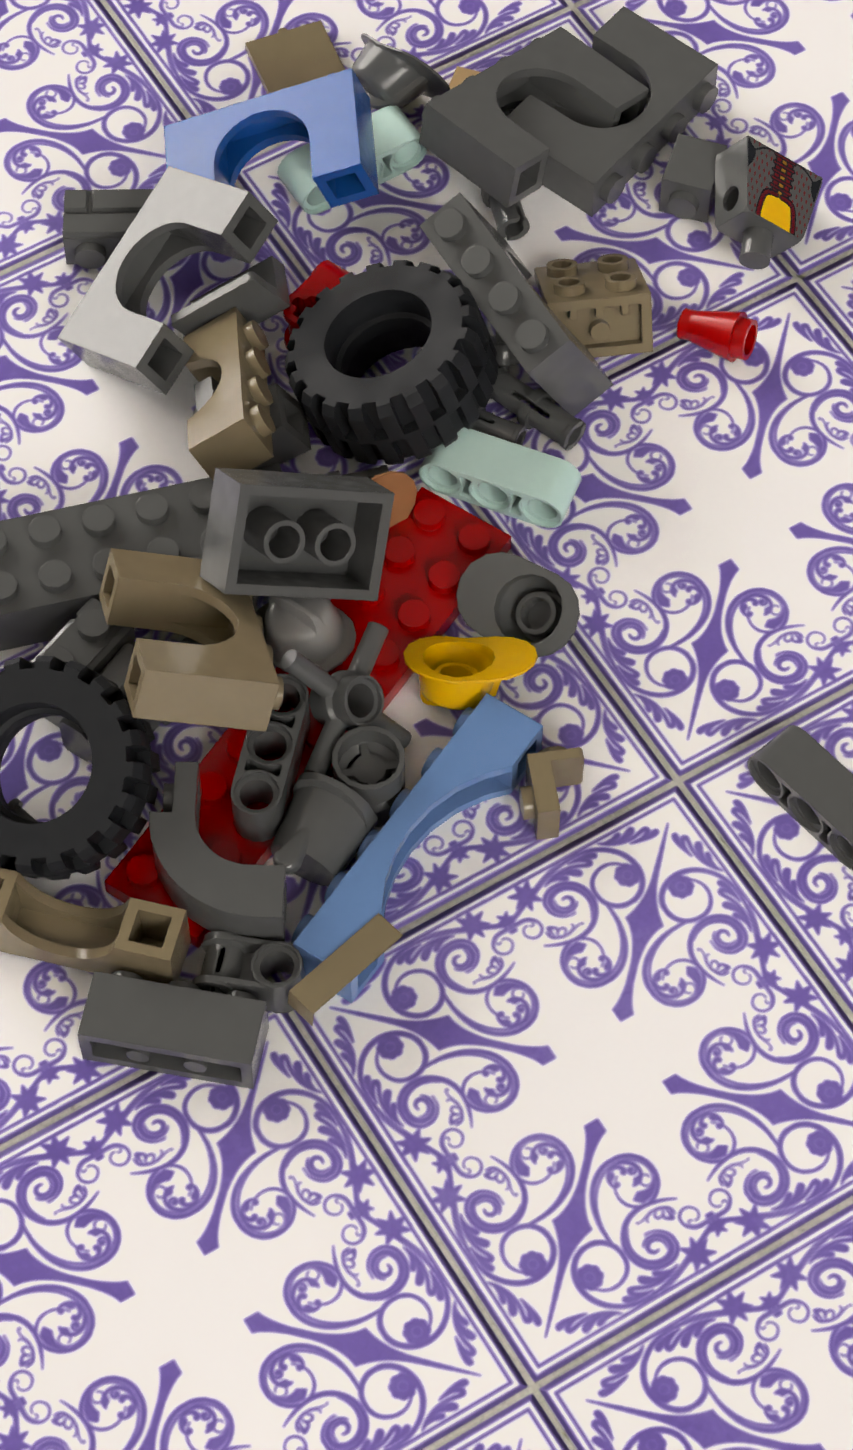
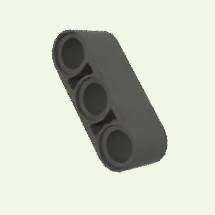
M277 674V676H281L284 682V695L281 707H291L294 709L289 712L272 710L266 732L247 730L231 785L233 824L236 831L243 838L252 842H263L275 837L290 803L310 730L309 691L305 684L291 674ZM268 754H277L281 756L279 759L273 761H266L261 759V757ZM255 802L268 804L267 807L260 810L247 808L249 804Z
M789 725L748 759L749 772L766 794L842 864L853 870V774L806 731L798 726Z

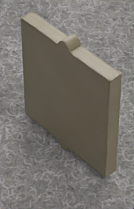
M321 20L290 30L280 28L276 34L245 43V50L267 94L345 70Z

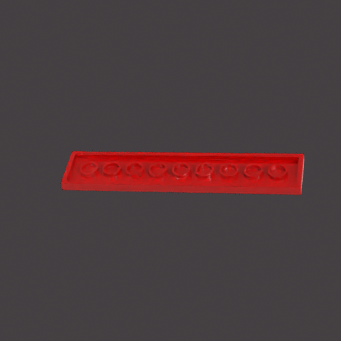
M421 487L417 492L415 505L408 518L389 528L378 600H330L335 607L343 611L353 621L356 640L354 649L347 659L327 673L332 675L340 670H348L368 622H376L385 626L389 632L370 674L371 677L378 681L383 690L384 707L382 712H384L414 673L404 661L403 652L408 644L419 638L444 635L460 614L456 593L462 574L472 562L485 554L507 553L511 549V536ZM278 667L275 669L276 674H289ZM307 687V689H308V691H309V697H310L311 689H310L309 687ZM280 707L279 710L275 711L289 712L292 711L294 708ZM311 709L310 730L296 781L304 773V769L324 726L314 718ZM227 728L199 763L202 787L199 834L204 843L214 853L226 860L240 864L264 865L272 855L270 847L275 837L263 842H252L243 838L236 831L233 824L231 785L247 730ZM268 754L261 757V759L266 761H273L279 759L281 756L277 754ZM332 764L327 773V776L331 778L333 777ZM255 802L249 804L247 808L260 810L267 807L268 804ZM148 826L104 881L106 892L123 903L130 897L177 907L159 879ZM188 917L190 944L199 949L203 943L204 935L211 931L203 928Z

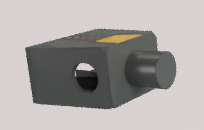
M746 136L716 155L715 226L719 232L741 243L739 262L743 266L750 269H764L769 265L770 258L795 246L803 239L823 178L750 136Z

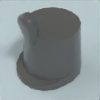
M304 772L294 784L293 797L271 844V853L274 856L273 863L274 865H285L286 875L294 873L309 882L321 886H329L339 872L345 871L357 854L365 837L378 825V818L369 803L345 784L320 773Z

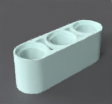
M390 105L371 113L378 185L414 168L423 160L427 153V149L419 143V131L397 106ZM305 144L290 152L278 166L277 174L279 179L304 212L318 214L330 209V205L312 178L310 144Z
M465 427L457 432L458 439L447 447L442 443L431 449L432 455L424 458L419 469L420 479L425 485L436 492L545 528H556L562 524L582 480L578 469L566 460L470 428L468 430Z

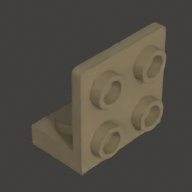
M606 254L600 256L595 262L577 263L572 259H556L548 262L545 267L534 268V278L543 301L568 330L588 349L594 358L653 352L651 292L634 258H628L623 254Z

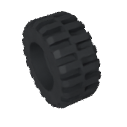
M394 260L393 266L384 267L379 262L366 266L367 271L355 276L353 272H350L339 278L340 284L331 290L326 287L316 295V304L312 308L306 306L297 321L299 329L292 330L285 358V371L289 377L288 383L316 436L324 445L330 446L334 453L348 459L355 457L357 462L376 465L378 460H384L385 464L388 465L403 464L404 458L415 456L419 460L432 455L430 450L443 443L447 447L458 439L457 432L463 427L469 430L479 418L478 408L486 407L494 391L492 385L495 384L498 377L497 350L469 288L464 287L458 277L450 272L441 271L437 266L420 262L415 267L411 261ZM423 347L411 361L401 368L385 375L361 378L374 363L383 357L399 350Z
M38 655L35 662H29L22 657L7 660L4 662L5 670L0 672V769L9 743L20 730L38 719L58 716L73 721L87 735L92 752V770L88 785L78 802L66 813L47 822L26 820L14 813L4 799L0 783V868L14 870L22 876L34 879L38 877L50 880L69 879L71 873L75 872L86 875L100 869V860L108 856L116 859L128 849L127 845L123 842L131 832L139 835L148 821L141 817L142 811L146 803L155 805L159 789L151 785L152 773L160 772L159 754L153 752L150 746V742L155 739L149 722L144 719L132 718L126 693L121 691L117 684L87 666L72 660L64 662L55 656Z

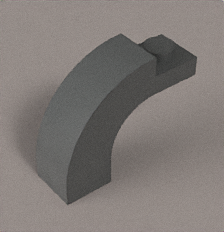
M175 761L174 783H164L163 812L149 811V829L154 861L159 879L165 891L178 908L187 910V916L192 921L211 932L227 931L244 937L285 942L287 908L285 865L240 864L226 860L214 853L204 843L199 834L202 794L199 763Z

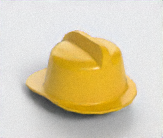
M431 636L419 638L408 644L403 652L405 664L413 672L419 674L420 698L422 702L427 705L451 710H465L468 707L474 709L486 693L493 697L496 696L501 681L524 674L535 665L538 659L536 648L529 642L514 637L499 636L472 638Z

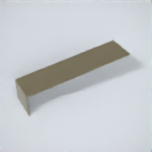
M378 913L290 989L288 1004L313 1026L314 1013L403 935Z

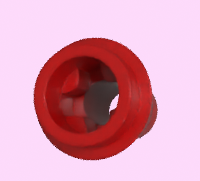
M685 308L677 324V337L679 339L690 341L731 363L736 359L746 361L751 356L758 334L757 321L748 318L746 312L699 311Z

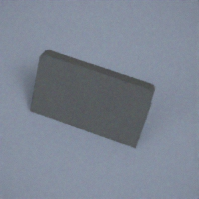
M273 256L268 257L190 301L189 306L171 315L172 327L186 336L234 307H237L247 322L255 320L258 324L290 307V299L284 264Z

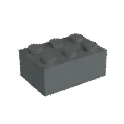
M215 467L200 577L224 594L377 601L395 493L368 477Z

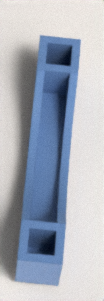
M486 693L475 709L468 707L462 712L455 723L452 732L453 737L444 749L437 747L430 753L423 765L422 777L412 790L405 788L399 793L392 804L389 813L390 818L380 831L373 829L369 832L360 845L357 853L358 860L348 873L341 871L333 878L326 890L324 904L314 916L310 913L305 915L297 925L292 935L291 943L299 951L303 959L306 976L378 913L385 918L386 905L396 877L410 854L433 830L461 811L483 801L513 792L526 774L527 754L538 753L542 750V724ZM384 953L339 991L337 995L353 1003L385 961Z

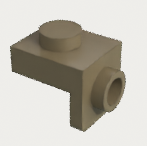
M551 746L540 750L538 753L527 754L526 786L519 787V802L523 820L533 819L536 840L559 837L561 809L556 787L582 783L584 755L580 747L566 749L562 746Z

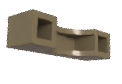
M234 307L183 337V341L194 350V353L185 365L198 382L210 376L219 382L217 389L206 404L187 420L188 450L213 481L215 467L251 470L274 457L272 434L276 431V428L270 416L269 405L273 403V397L267 382V377L271 375V370L265 357V349L269 347L268 340L255 320L247 322L237 307Z
M0 868L1 952L92 973L97 971L111 974L117 970H124L136 973L148 981L168 984L171 981L179 980L191 942L187 910L130 897L124 904L113 908L79 906L42 892L17 871Z

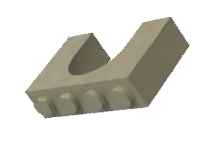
M111 548L99 592L107 625L167 631L186 636L203 644L136 638L124 683L132 718L266 732L272 710H279L284 695L283 678L276 674L273 665V649L265 642L262 633V617L256 615L252 604L253 595L222 593L200 577L202 559Z

